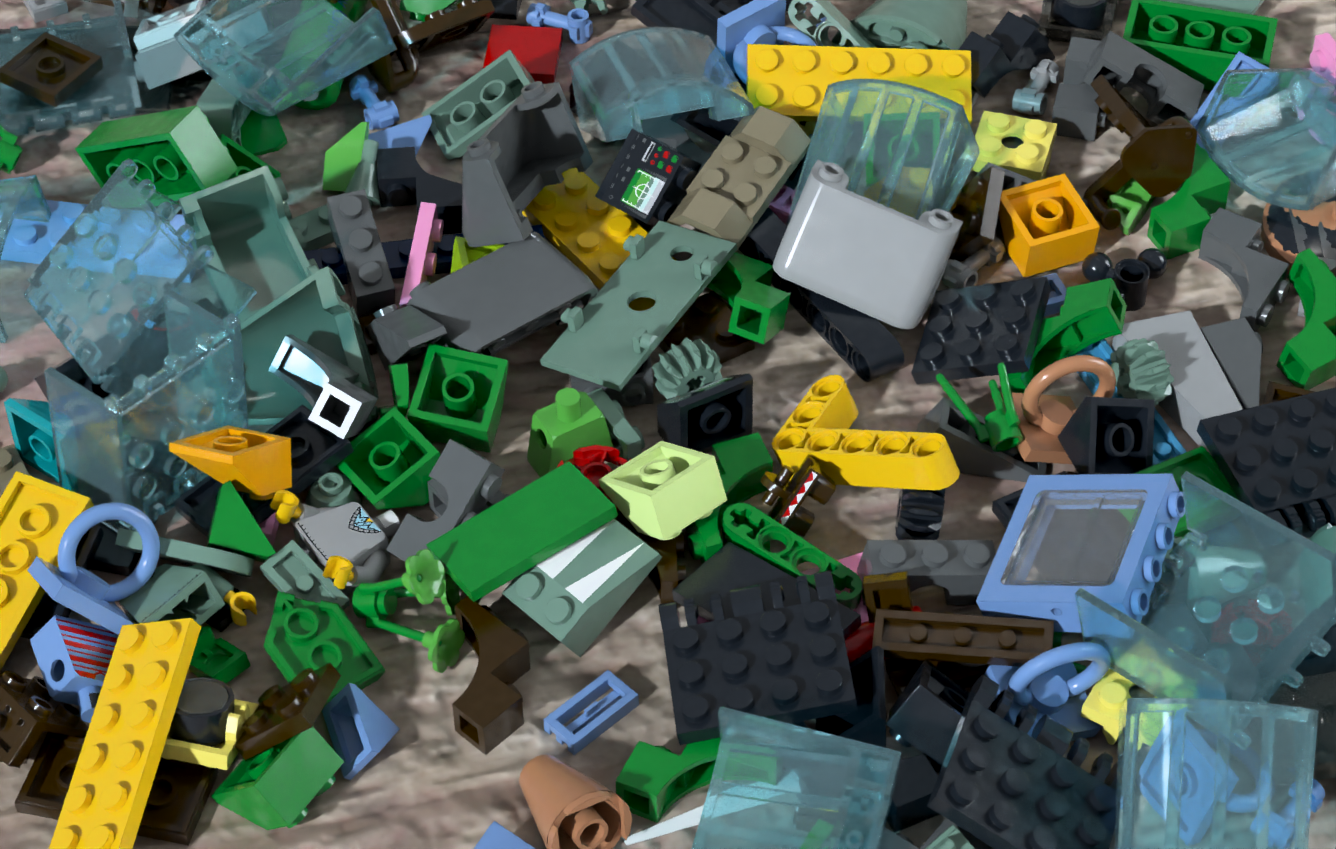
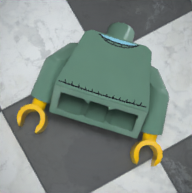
M171 564L160 565L141 589L119 601L125 614L134 624L192 618L201 625L221 609L225 602L230 605L231 617L236 625H247L246 615L241 609H248L257 615L256 601L251 593L233 592L234 586L212 568L202 564L185 567Z

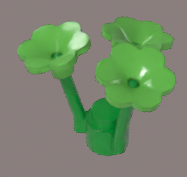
M422 549L416 555L409 556L406 559V572L403 573L402 577L376 583H360L353 592L352 607L358 618L366 619L367 628H381L422 642L423 647L429 649L428 659L433 662V670L443 673L448 666L452 667L457 663L460 655L459 649L465 640V632L460 629V622L457 619L450 618L445 625L440 624L435 632L427 631L426 633L384 620V618L396 611L397 598L415 596L423 605L431 604L435 598H441L447 615L452 616L456 614L455 605L460 602V587L445 572L442 562L434 559L430 550Z

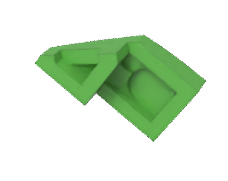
M369 122L359 123L325 152L322 190H346L358 163L361 161L364 140H368Z
M1133 177L1115 194L1109 196L1107 200L1108 207L1115 208L1121 213L1119 228L1123 234L1129 235L1136 228L1155 197L1150 195Z

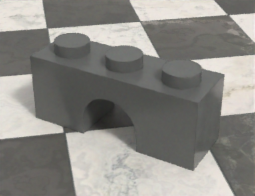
M1112 31L1107 33L1091 54L1083 78V82L1090 85L1102 74L1119 92L1124 87L1138 91L1148 103L1146 118L1158 125L1175 116H1181L1190 121L1197 113L1204 89V84Z
M1071 37L1065 61L1063 83H1059L1053 106L1052 123H1057V136L1095 141L1098 127L1105 128L1107 114L1094 101L1099 95L1092 86L1083 82L1091 54L1101 41Z
M365 189L327 197L328 222L337 252L342 253L348 289L357 318L374 314L384 307L395 304V286Z
M449 439L429 474L431 478L440 482L447 491L448 505L445 512L438 519L430 522L407 513L386 550L406 562L409 556L416 555L419 550L427 549L426 544L481 513L487 501L494 498L502 484L501 476L505 469L468 447Z
M867 540L857 568L858 576L862 581L861 596L863 605H866L863 589L864 576L905 571L908 574L911 593L924 586L937 585L943 587L947 605H978L976 599L996 555L993 540Z

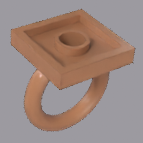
M1091 355L1066 357L1048 365L1037 373L1027 385L1024 393L1012 392L1015 411L1020 420L1018 427L1023 436V440L1017 445V448L1024 462L1073 464L1057 437L1077 408L1070 396L1043 395L1042 393L1050 384L1065 375L1075 372H1091L1099 378L1098 389L1092 397L1112 398L1116 386V377L1112 367L1106 361Z

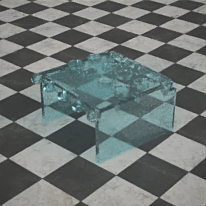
M112 0L114 6L113 16L90 19L89 13L82 14L83 21L54 25V20H47V27L19 31L18 26L10 27L11 33L0 35V68L44 32L101 56L103 62V69L57 107L0 82V125L5 130L20 136L29 134L28 127L35 126L36 132L65 128L66 120H72L73 126L103 121L102 114L109 113L110 119L136 115L135 108H140L142 105L121 0Z
M127 159L121 163L28 278L31 285L25 291L24 297L37 314L41 316L54 335L60 339V342L75 361L79 362V366L94 384L102 383L100 387L105 392L157 414L204 358L202 349L223 335L257 291L250 285L209 265L208 263L212 260L214 252L208 245H202L195 252L193 251L189 243L195 237V230L189 224H185L176 231L170 224V221L181 209L180 204L156 191V187L151 180L144 179L141 182L135 180L133 176L137 173L138 166L133 160Z
M171 289L163 292L169 355L164 358L165 367L150 378L143 374L134 378L133 389L121 398L111 394L102 399L52 367L44 371L60 487L89 497L94 506L110 502L134 506L144 512L152 522L158 519V513L160 515L167 513L175 507L173 502L208 476L170 452L169 442L227 425L249 429L241 323L239 318L235 314L230 313L221 319ZM107 520L101 522L117 533L119 528L137 531L125 521Z
M1186 471L1181 476L1187 529L1192 532H1188L1169 553L1173 561L1167 558L1164 559L1161 578L1158 582H1155L1149 598L1147 614L1142 617L1139 623L1080 587L1075 593L1083 642L1097 643L1105 647L1111 658L1110 669L1227 741L1245 750L1252 742L1249 735L1242 731L1256 714L1269 721L1276 715V709L1267 701L1283 683L1295 689L1300 687L1304 682V678L1295 669L1310 651L1325 657L1331 650L1329 643L1322 638L1336 623V554Z

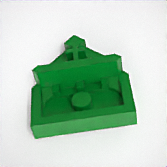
M407 363L388 365L394 405L378 407L379 415L382 417L395 407L406 417L409 401Z

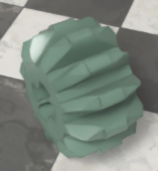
M686 337L678 346L671 343V349L667 353H659L660 361L652 366L655 387L667 400L723 378L720 372L722 365L719 362V357L701 339L692 342Z
M1145 338L1133 339L1117 347V350L1111 353L1112 364L1110 366L1115 373L1117 395L1119 397L1155 400V405H1158V402L1165 400V397L1172 394L1170 384L1174 382V377L1170 374L1169 370L1171 364L1167 363L1165 351L1159 350L1155 340L1148 341Z

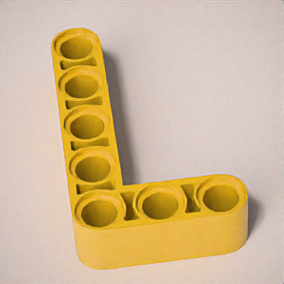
M829 375L816 381L771 443L781 468L787 465L794 470L795 474L806 456L810 455L819 460L820 470L835 481V485L934 491L951 486L960 475L947 440L942 434L849 429L859 413L848 386L841 375Z

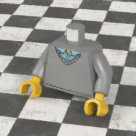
M278 490L270 503V508L277 510L275 514L277 521L282 524H287L290 520L293 522L296 543L323 571L322 576L330 578L334 586L340 589L346 596L351 594L360 583L378 582L391 562L390 553L386 550L389 546L388 539L395 535L401 525L398 517L392 510H388L372 519L357 502H350L339 507L316 508L299 503L297 496L288 490Z

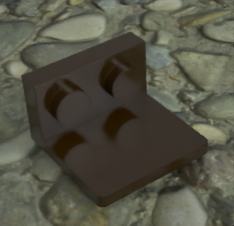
M9 670L0 673V759L6 765L20 768L43 731L81 738L86 737L89 727L81 720L80 711L69 703L55 701L50 697L43 678L34 676L32 679L22 678L20 675Z

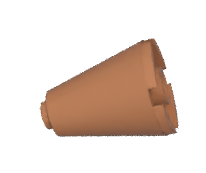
M552 755L537 756L531 759L522 769L519 784L546 849H613L621 837L627 840L631 832L632 815L629 805L618 794Z

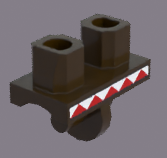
M810 455L806 456L795 474L792 468L784 465L778 475L766 471L760 479L761 483L768 489L762 501L769 506L774 504L768 516L802 537L806 535L815 519L814 513L800 506L802 502L809 496L825 505L836 490L835 481L820 470L819 460Z

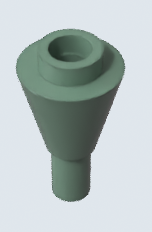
M364 140L361 161L358 163L344 193L365 189L370 208H372V206L380 204L377 166L375 165L379 142Z

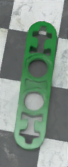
M736 503L726 508L723 513L722 533L728 542L730 541L794 578L805 575L797 569V566L804 562L816 564L820 568L819 572L831 570L835 589L839 591L845 588L850 589V593L846 591L840 594L836 593L837 602L851 610L858 607L861 602L862 581L855 572L748 503ZM745 521L748 522L749 527L742 523H744ZM734 522L741 525L736 527L734 526ZM778 540L783 542L786 548L781 552L775 553L766 550L763 545L767 541ZM814 574L806 575L808 586L817 590Z

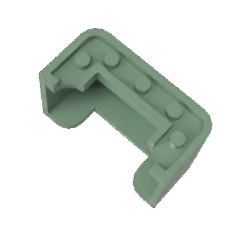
M267 165L179 199L191 245L220 307L225 311L229 319L231 329L319 270L315 259L307 260L303 252L307 249V245L299 228L292 229L288 221L292 219V215L286 202L288 193L280 177L273 178Z

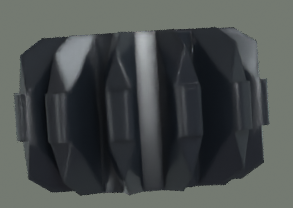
M945 488L934 491L900 489L895 518V534L898 540H937L939 538L945 503Z

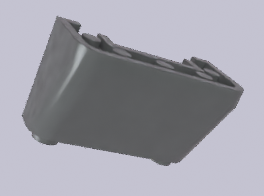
M536 81L524 86L521 89L522 94L478 140L467 146V152L462 157V233L468 246L481 247L524 241L533 231L528 218L523 217L522 211L546 185L562 183L564 180L562 173L566 170L577 168L578 172H584L593 163L559 82L543 84L541 81Z
M532 232L524 241L510 242L432 284L429 281L419 284L410 292L411 299L407 306H413L444 325L447 334L434 345L495 357L497 352L554 322L557 326L564 324L561 322V316L568 307L573 309L574 306L580 307L583 310L592 298L596 297L598 289L582 270L539 233Z

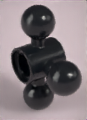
M1148 248L1142 251L1137 259L1121 260L1114 269L1111 259L1106 254L1094 252L1084 259L1082 272L1084 277L1090 282L1112 278L1127 305L1126 311H1136L1145 305L1149 279L1161 277L1167 269L1168 262L1162 251L1156 248Z

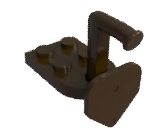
M327 0L331 4L338 2V0ZM370 0L385 35H382L376 22L370 18L365 20L356 33L357 44L371 75L389 93L409 86L415 81L418 76L420 53L479 31L493 14L495 8L491 0H464L456 6V10L445 13L444 9L437 10L424 18L425 22L408 29L395 0ZM399 60L404 71L394 74L391 61Z
M1101 74L1090 84L1099 95L1094 101L1108 115L1107 117L1121 133L1125 132L1130 137V142L1123 148L1120 159L1085 191L1083 199L1087 200V207L1103 228L1114 230L1121 222V213L1115 208L1108 207L1106 201L1109 199V196L1115 194L1132 177L1154 197H1164L1171 194L1192 173L1197 130L1189 120L1181 116L1171 117L1163 123L1152 127L1135 107Z

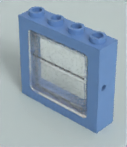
M1173 474L1029 475L976 599L982 615L1054 621V632L1136 634L1142 617L1148 612L1149 598L1155 582H1158L1161 578L1162 564L1166 553L1173 546L1174 532L1178 521L1184 516L1186 511L1185 495L1182 491H1179Z

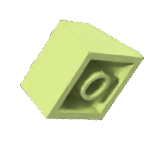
M665 441L658 442L599 479L600 487L637 532L663 541L677 537L682 532V529L696 520L710 516L713 509L727 501L715 456Z

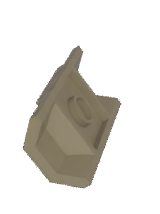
M763 106L747 112L730 136L726 135L688 186L686 189L687 195L668 219L667 223L677 226L686 223L714 237L737 243L738 250L812 146L811 139L794 119Z

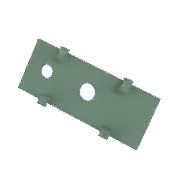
M660 220L645 238L638 234L635 237L629 236L623 244V249L629 251L630 255L598 291L596 297L592 298L583 310L580 307L574 306L573 309L568 307L561 316V322L568 324V327L540 359L541 366L621 391L735 253L737 243ZM679 252H689L692 254V257L684 261L672 259V256ZM648 297L656 302L653 307L643 311H636L628 306L634 299Z

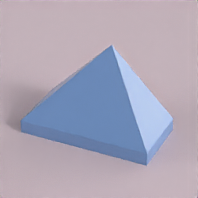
M429 114L371 133L368 136V140L379 142L378 149L415 147L416 157L431 126L432 118Z
M348 683L322 709L335 752L344 761L340 768L345 779L351 780L400 730L383 711L352 683Z

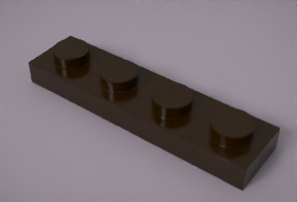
M876 609L872 648L876 646L884 649V657L927 659L931 661L1021 667L1035 656L1053 649L1054 621Z

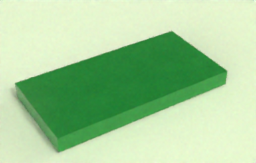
M568 461L429 542L426 546L432 552L434 559L442 562L448 576L475 602L616 518L618 514L616 506Z

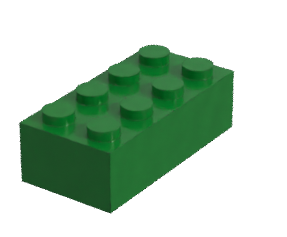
M1132 0L1123 38L1204 84V90L1212 91L1239 51L1269 68L1278 19L1160 0ZM1266 81L1256 94V98L1263 99Z
M198 105L102 122L75 148L112 205L118 208L179 201L180 198L226 181L238 169L230 156L229 150L220 141L212 129L209 119L200 110Z

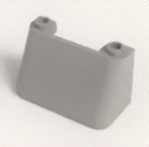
M817 160L810 171L777 250L772 266L774 271L780 277L894 327L901 329L915 328L920 323L936 294L963 221L954 218L949 212L941 209L924 212L918 220L847 190L849 178L844 173V170L837 164Z

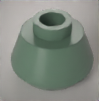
M338 472L325 473L312 483L305 499L306 505L316 508L339 507L350 502H357L362 505L359 490L344 474Z

